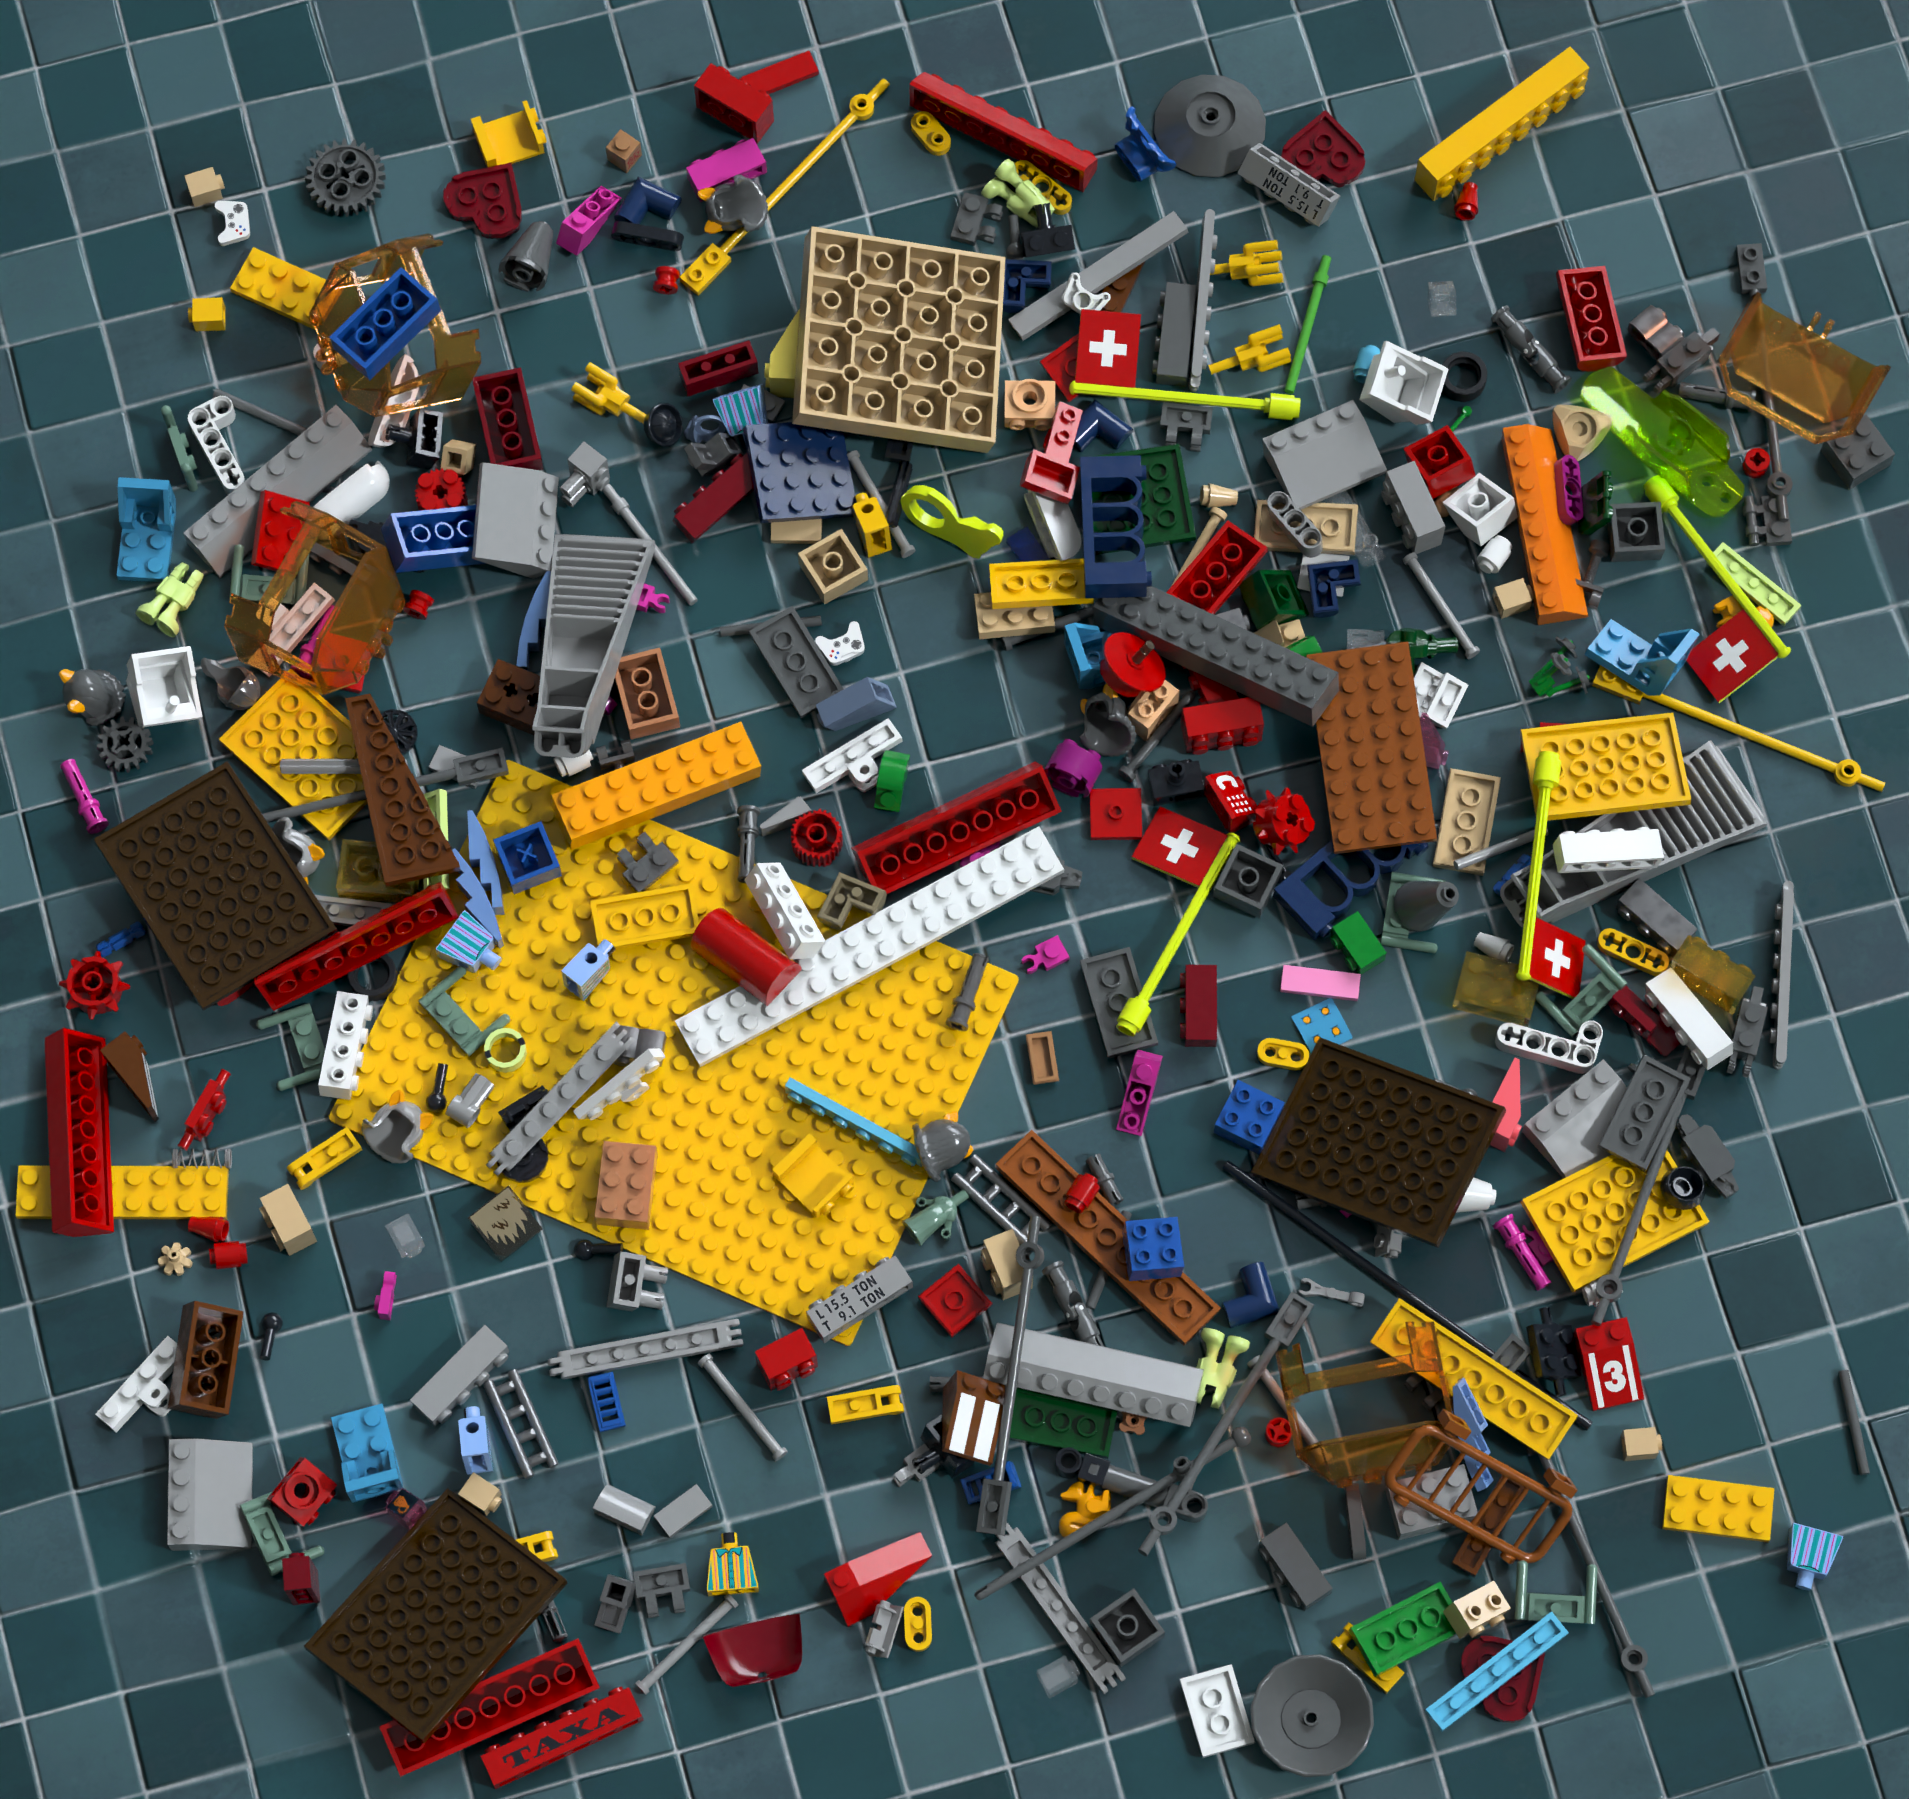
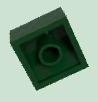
M1258 570L1239 585L1242 598L1249 609L1252 622L1257 629H1261L1274 620H1277L1278 625L1309 615L1291 570Z

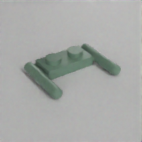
M165 405L161 408V413L189 491L194 492L198 489L193 470L197 469L193 455L187 456L185 448L189 447L185 432L179 433L171 408Z
M241 544L235 545L229 599L266 602L268 599H274L281 604H296L306 593L309 551L301 550L299 553L297 579L242 575L244 546Z
M1392 872L1381 945L1436 953L1438 949L1437 944L1408 939L1409 929L1401 924L1398 912L1395 913L1394 897L1397 890L1409 881H1446Z
M1586 944L1582 951L1602 972L1562 1011L1543 992L1539 991L1534 996L1535 1000L1571 1037H1574L1579 1032L1584 1022L1590 1021L1602 1010L1618 990H1622L1628 984L1590 944Z
M458 966L418 1002L454 1042L462 1048L465 1054L470 1056L485 1043L490 1033L506 1026L510 1022V1016L502 1014L482 1032L445 992L466 974V969L463 966Z
M310 1003L265 1017L256 1022V1026L260 1030L286 1021L289 1023L305 1072L278 1081L277 1088L279 1091L320 1078L325 1048Z
M270 1492L239 1506L265 1565L268 1567L270 1575L274 1576L283 1572L282 1559L289 1558V1554L292 1552L269 1505L271 1502L267 1500L268 1496L272 1493ZM318 1545L301 1553H305V1556H309L312 1560L322 1556L324 1548Z
M1524 1560L1518 1561L1514 1619L1540 1621L1550 1612H1553L1560 1622L1595 1624L1597 1566L1594 1564L1587 1566L1585 1596L1526 1593L1528 1563Z

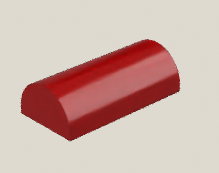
M1597 266L1558 270L1556 279L1578 369L1587 372L1600 371L1623 362L1627 354L1606 267Z
M1227 520L1166 593L1215 615L1268 552V547Z
M717 908L708 913L696 927L691 939V948L695 953L766 1006L802 970L797 962L789 959L786 954L724 908Z

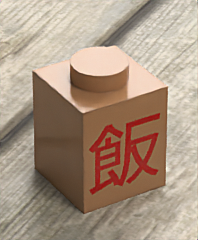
M620 129L606 146L607 160L628 173L642 156L641 143Z

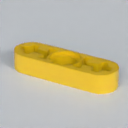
M1019 160L1015 163L1018 175L1019 170H1027L1028 177L1024 174L1020 176L1023 181L1030 180L1031 178V182L1034 185L1044 182L1049 186V189L1041 194L1054 207L1053 213L1064 215L1071 210L1072 197L1068 191L1029 161ZM1056 199L1059 201L1065 199V206L1063 204L1057 206Z
M1612 928L1604 929L1599 934L1597 946L1601 952L1653 976H1658L1667 970L1669 958L1663 951ZM1612 936L1615 944H1611L1610 947L1606 946L1604 939ZM1621 941H1624L1625 943L1620 953L1617 951L1619 948V946L1617 945H1620ZM1629 946L1637 947L1640 950V956L1637 958L1628 957L1626 948ZM1645 952H1648V959L1645 960V963H1642ZM1656 958L1661 959V965L1657 968L1652 967V961Z

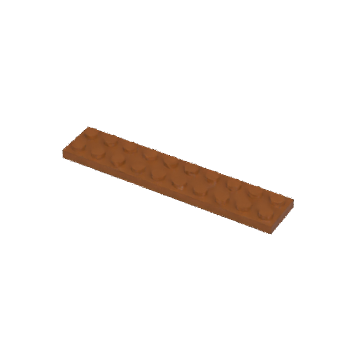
M1033 1130L1026 1134L995 1164V1168L1183 1346L1220 1311L1221 1307L1183 1272L1181 1277L1129 1281L1122 1235L1125 1221L1128 1220L1100 1193L1096 1194L1089 1208L1084 1210L1082 1214L1069 1209L1064 1204L1066 1200L1065 1195L1078 1173Z

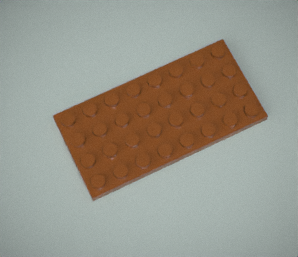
M1401 642L1308 654L1306 658L1337 671L1339 675V692L1316 722L1334 854L1437 841L1409 643Z

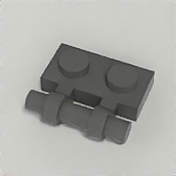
M1770 495L1761 496V505L1757 506L1754 504L1753 496L1744 497L1742 510L1747 522L1745 535L1749 538V546H1758V537H1765L1766 546L1791 545L1790 519L1787 522H1780L1778 520L1776 498ZM1756 516H1762L1763 527L1757 526Z

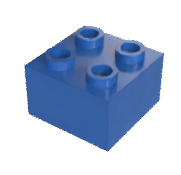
M542 821L493 839L495 849L514 894L562 876L560 865Z
M1237 1080L1215 1123L1213 1133L1260 1155L1284 1108L1285 1102Z
M1178 1217L1125 1221L1122 1235L1128 1280L1137 1281L1181 1277L1184 1269Z

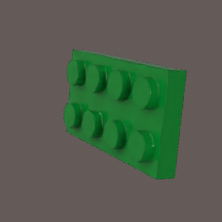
M1441 1582L1352 1626L1348 1630L1375 1677L1457 1635L1443 1613L1453 1602Z

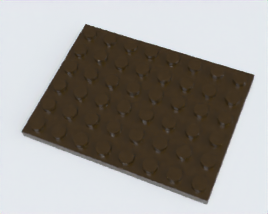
M228 761L94 838V843L202 1011L253 982L254 978L337 932L333 922Z
M1319 1037L1251 1173L1253 1176L1439 1248L1506 1113V1109L1499 1104Z
M447 1488L304 1647L309 1653L425 1744L568 1583L558 1572Z

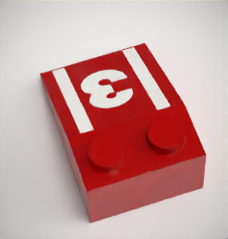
M1627 1317L1603 1322L1601 1326L1589 1325L1576 1328L1573 1333L1575 1346L1592 1411L1644 1400L1634 1342Z

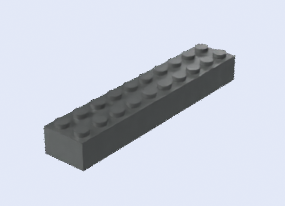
M1153 586L1147 587V597L1099 598L1093 606L1095 626L1113 634L1124 632L1133 634L1145 642L1151 641L1158 655L1312 727L1339 692V675L1337 671Z

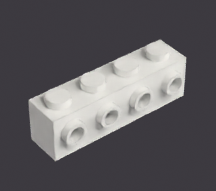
M1641 827L1632 831H1625L1621 828L1611 830L1610 832L1590 830L1586 833L1577 834L1574 831H1567L1559 834L1553 843L1558 873L1657 868L1664 858L1659 830H1649L1648 827Z
M756 863L745 878V882L788 958H814L826 941L781 863Z
M1671 967L1646 983V994L1644 996L1650 1007L1657 1008L1664 1024L1667 1027L1671 1026L1675 1030L1678 1041L1683 1046H1688L1697 1064L1700 1065L1702 1063L1709 1070L1733 1054V1042Z
M337 991L318 1084L320 1096L351 1100L352 1091H357L359 1076L356 1075L357 1067L361 1068L363 1064L364 1052L360 1051L362 1044L367 1043L368 1029H365L366 1021H371L373 1006L369 1005L368 995Z

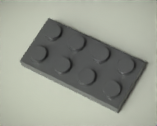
M793 606L749 631L751 638L800 718L817 710L816 704L844 690Z
M1130 947L1080 960V966L1108 1059L1158 1046L1150 1014L1141 1031L1136 1033L1134 1037L1127 1036L1116 1028L1118 1024L1117 1018L1127 1000L1139 996L1142 990Z
M1644 1054L1598 1148L1642 1171L1647 1170L1691 1078Z

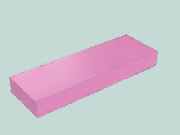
M1283 965L1280 992L1358 1001L1361 974Z

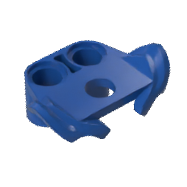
M1131 106L1126 113L1127 121L1125 129L1130 132V135L1115 143L1114 147L1118 156L1137 181L1141 182L1155 172L1170 171L1177 164L1160 150L1137 119L1135 114L1136 108Z

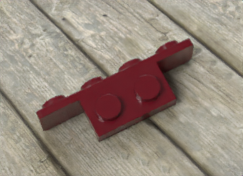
M1627 986L1622 990H1618L1612 996L1608 1005L1614 1014L1619 1018H1623L1637 1035L1642 1036L1663 1057H1667L1680 1044L1675 1031L1670 1026L1667 1027L1662 1019Z

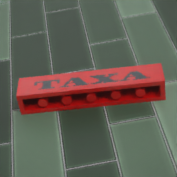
M622 1686L608 1692V1697L600 1701L598 1698L587 1701L583 1704V1709L576 1712L573 1709L560 1714L559 1720L553 1723H549V1721L542 1722L534 1727L535 1731L527 1735L522 1732L512 1736L509 1739L510 1743L501 1747L500 1744H495L485 1750L486 1754L482 1755L481 1758L495 1789L644 1721L630 1688L623 1689Z

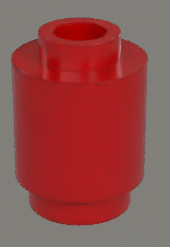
M1088 1173L1084 1175L1078 1174L1065 1195L1066 1200L1064 1204L1072 1211L1082 1214L1084 1210L1089 1208L1100 1189V1186L1097 1184L1098 1180Z
M239 1241L214 1243V1249H209L210 1264H216V1270L242 1267L241 1264H248L246 1243H239Z

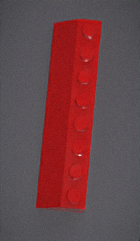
M923 72L909 84L911 107L919 111L929 112L937 120L1017 160H1027L1043 173L1081 192H1084L1097 170L1098 158L1090 151L1080 150L1074 147L1070 141L1066 139L1060 140L1052 136L1048 130L1044 128L1038 129L1030 125L1026 119L1016 118L1008 114L1004 108L994 107L988 104L982 97L972 96L966 93L960 86L944 82L936 74L930 75Z
M1032 762L851 847L868 884L883 889L888 894L1062 811L1043 766L1037 762Z
M440 881L309 947L254 978V982L274 1011L459 918L449 894Z
M62 1028L45 1038L52 1232L71 1237L111 1234L114 1232L107 1062L100 1051L106 1046V1039L67 1028Z
M577 1638L480 1681L425 1744L395 1720L379 1726L401 1777L600 1687L580 1640Z

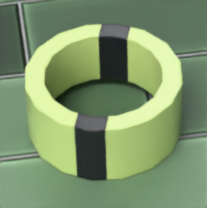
M497 1029L490 1033L485 1041L484 1051L486 1059L495 1070L504 1073L512 1072L520 1068L524 1063L527 1055L525 1041L521 1034L514 1029ZM509 1037L519 1043L520 1052L511 1062H498L491 1055V1047L498 1039Z

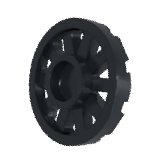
M390 709L384 711L381 715L383 718L388 717L389 724L385 722L387 728L392 734L401 754H406L413 748L418 737V730L414 719L402 710ZM393 715H398V718L394 723ZM404 718L408 720L407 722L401 724ZM413 727L412 731H406L405 729ZM404 737H411L412 740L407 741ZM401 742L405 748L400 749L398 743Z

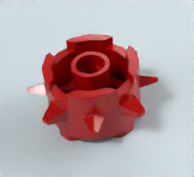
M1284 788L1280 796L1276 797L1269 790H1266L1267 799L1262 800L1254 809L1256 821L1253 822V828L1256 836L1262 844H1268L1273 848L1274 855L1278 856L1283 848L1288 846L1295 853H1298L1297 844L1304 842L1315 826V821L1311 816L1309 807L1301 795L1291 794L1290 788Z
M96 951L92 957L81 959V962L74 958L70 960L73 969L69 970L66 980L59 982V986L66 988L71 995L66 1008L70 1010L78 1007L80 1010L88 1013L90 1020H93L96 1014L110 1011L117 1012L119 1010L117 1003L120 1001L122 992L130 989V985L122 982L118 975L123 966L122 961L110 964L105 958L101 957L100 951ZM95 983H99V985L96 986V988H91L94 987Z

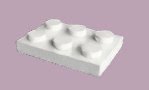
M1232 1664L1180 1679L1202 1758L1255 1743Z

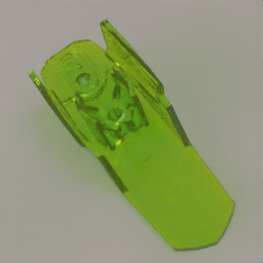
M1612 366L1600 369L1587 377L1582 386L1580 399L1589 409L1609 415L1612 419V425L1609 430L1652 472L1661 478H1665L1679 495L1711 517L1725 516L1743 499L1745 485L1728 466L1730 459L1729 436L1707 416L1679 395L1670 394L1666 390L1655 398L1650 397ZM1709 482L1711 486H1704L1702 483ZM1720 497H1721V498H1726V499H1728L1729 502H1728V503L1722 502L1721 499H1720Z

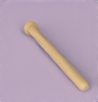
M1212 507L1209 511L1211 517L1173 584L1207 545L1219 522L1225 521L1227 514L1220 508Z

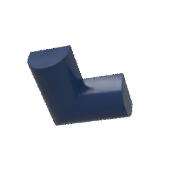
M638 176L616 212L614 219L616 221L640 224L649 210L670 221L682 198Z
M1005 259L1004 312L1019 313L1025 309L1026 287L1051 288L1052 261Z
M1094 399L1081 415L1073 446L1080 452H1083L1092 440L1099 435L1115 449H1118L1133 433V428Z
M1358 559L1307 565L1314 617L1326 618L1338 614L1336 589L1361 585Z
M1264 1262L1252 1263L1241 1268L1239 1274L1246 1295L1222 1302L1230 1328L1277 1315L1280 1310Z

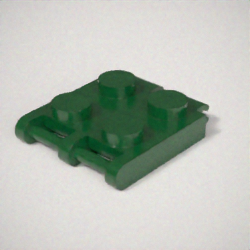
M1605 470L1600 472L1581 487L1584 513L1583 518L1579 520V533L1591 536L1612 520L1613 507L1609 506V500L1613 492V484L1609 482L1611 471Z

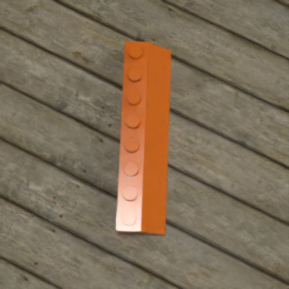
M1530 424L1505 427L1502 430L1501 440L1518 516L1517 521L1529 583L1534 594L1533 603L1537 624L1544 625L1588 618L1583 588L1576 584L1575 580H1581L1571 526L1564 524L1558 516L1554 472L1557 456L1552 431L1548 428Z

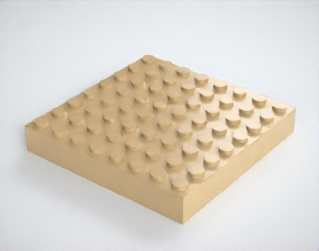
M812 226L804 239L792 424L988 453L996 441L1005 257Z

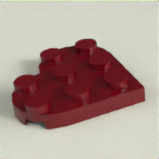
M1326 110L1290 138L1283 146L1281 154L1282 158L1314 179L1319 180L1323 178L1335 187H1343L1345 184H1350L1357 180L1365 168L1364 150L1360 144Z
M512 163L460 173L453 176L452 181L447 184L446 189L444 188V204L453 219L456 221H474L476 228L483 237L504 238L519 231L522 221V209Z
M1481 1636L1478 1639L1472 1640L1465 1647L1461 1656L1463 1678L1468 1677L1513 1641L1495 1636ZM1545 1653L1482 1701L1484 1711L1492 1718L1501 1722L1514 1723L1522 1721L1530 1713L1535 1703Z

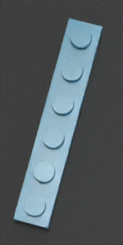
M791 1077L788 1079L785 1085V1092L788 1094L787 1097L797 1104L803 1102L811 1106L810 1110L822 1117L825 1114L833 1118V1123L843 1129L849 1127L855 1130V1134L865 1141L870 1139L879 1144L878 1147L889 1154H892V1152L902 1156L901 1160L908 1165L915 1166L917 1164L920 1167L923 1166L914 1144Z
M1550 1612L1430 1705L1425 1712L1440 1731L1443 1732L1563 1639L1569 1632L1553 1612Z

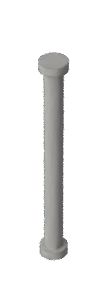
M854 450L848 453L849 463L852 465L870 498H877L885 516L888 507L861 463L859 452ZM889 527L891 534L901 549V556L906 558L912 555L916 550L913 545L908 543L900 527Z
M1415 552L1408 554L1402 561L1405 565H1409L1466 651V658H1473L1480 652L1478 646L1474 647L1417 561V554Z
M709 1353L698 1361V1365L706 1369L773 1453L772 1458L775 1461L783 1458L788 1453L786 1448H781L714 1364L711 1354Z
M1260 1355L1247 1363L1250 1369L1255 1366ZM1265 1368L1260 1376L1261 1380L1319 1459L1318 1464L1320 1467L1325 1466L1334 1459L1333 1456L1327 1454L1277 1382Z
M727 1594L724 1596L725 1600L642 1681L638 1680L635 1683L645 1695L650 1692L649 1688L732 1607L735 1609L739 1605L731 1595Z

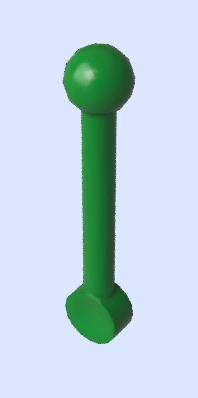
M1463 407L1462 414L1450 427L1452 432L1465 417L1471 415V407Z

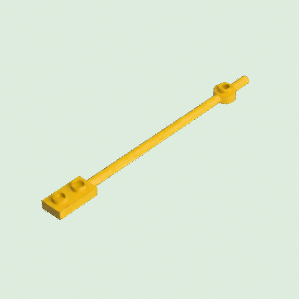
M883 78L867 95L858 94L850 100V113L766 199L768 211L856 120H867L873 115L874 101L890 86L886 79ZM859 103H865V104H866L865 107H859V106H857V105H858ZM744 227L737 229L720 248L712 243L679 277L680 282L699 296L731 263V257L727 254L748 232L744 230Z
M1601 665L1592 686L1640 705L1642 697L1830 771L1834 773L1835 780L1841 786L1851 787L1856 783H1860L1882 792L1885 786V782L1862 774L1860 766L1853 760L1846 759L1837 764L1667 695L1648 696ZM1844 769H1851L1853 774H1846L1844 772Z

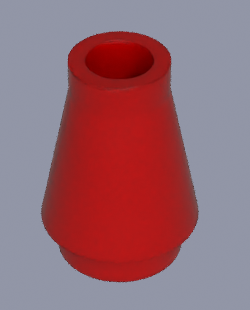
M1466 182L1463 184V189L1454 206L1455 215L1461 220H1473L1475 215L1478 214V186L1475 183Z
M191 1216L188 1223V1231L197 1233L214 1242L224 1241L229 1232V1222L224 1220L223 1217Z

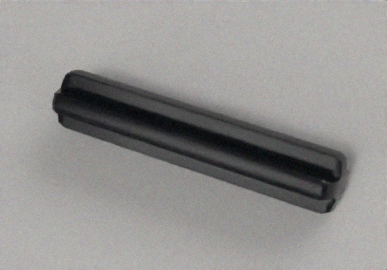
M902 461L899 463L885 515L889 527L892 528L898 526L902 511L901 497L907 492L913 470L910 462Z

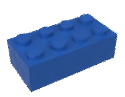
M401 267L329 338L334 350L370 381L441 309L437 298Z
M476 505L391 513L382 526L381 531L395 573L485 564L484 562L472 559Z

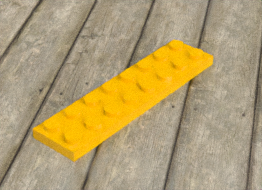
M18 1166L17 1219H52L50 1166ZM111 1166L113 1218L190 1219L191 1216L223 1217L224 1220H227L229 1169L225 1166H221L222 1168L220 1166H210V1168L208 1166H198V1169L196 1166H186V1168L184 1166H178V1168H173V1166Z
M1400 1298L1370 1341L1372 1345L1451 1397H1453V1386L1460 1379L1465 1378L1484 1418L1547 1460L1551 1458L1578 1417L1576 1413Z

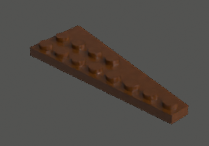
M371 694L345 698L385 886L461 871L459 861H457L437 819H435L429 808L427 800L408 768Z

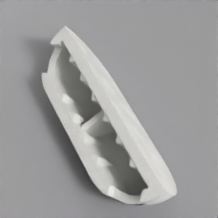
M406 354L399 359L387 382L369 434L368 444L370 446L387 447L396 442L386 440L385 438L388 435L386 434L388 424L406 427L421 383V375L419 376L418 370L413 363L414 360Z
M377 461L372 467L366 464L312 508L315 513L307 520L306 529L320 537L334 536L343 531L351 520L358 519L386 495L390 484L386 468L380 461Z
M1028 490V493L1024 494L1025 502L1048 557H1054L1060 561L1071 559L1081 547V535L1069 505Z

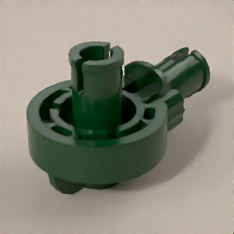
M1402 628L1392 632L1388 639H1386V644L1409 643L1413 673H1415V658L1427 656L1428 659H1433L1437 653H1457L1458 651L1457 638H1435L1433 634H1426V632L1420 629Z

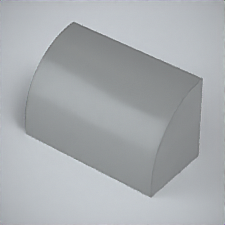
M609 1484L604 1487L593 1506L595 1514L640 1535H643L656 1509V1506Z

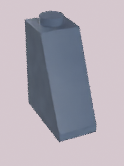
M869 677L816 704L819 712L817 717L820 724L834 731L897 708L888 685Z

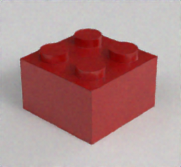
M1448 425L1403 448L1407 463L1415 461L1432 499L1476 476L1471 457Z
M803 1328L755 1351L756 1363L771 1391L776 1388L778 1391L785 1389L792 1384L791 1380L799 1376L802 1379L812 1375L815 1372V1368L818 1367L817 1355Z

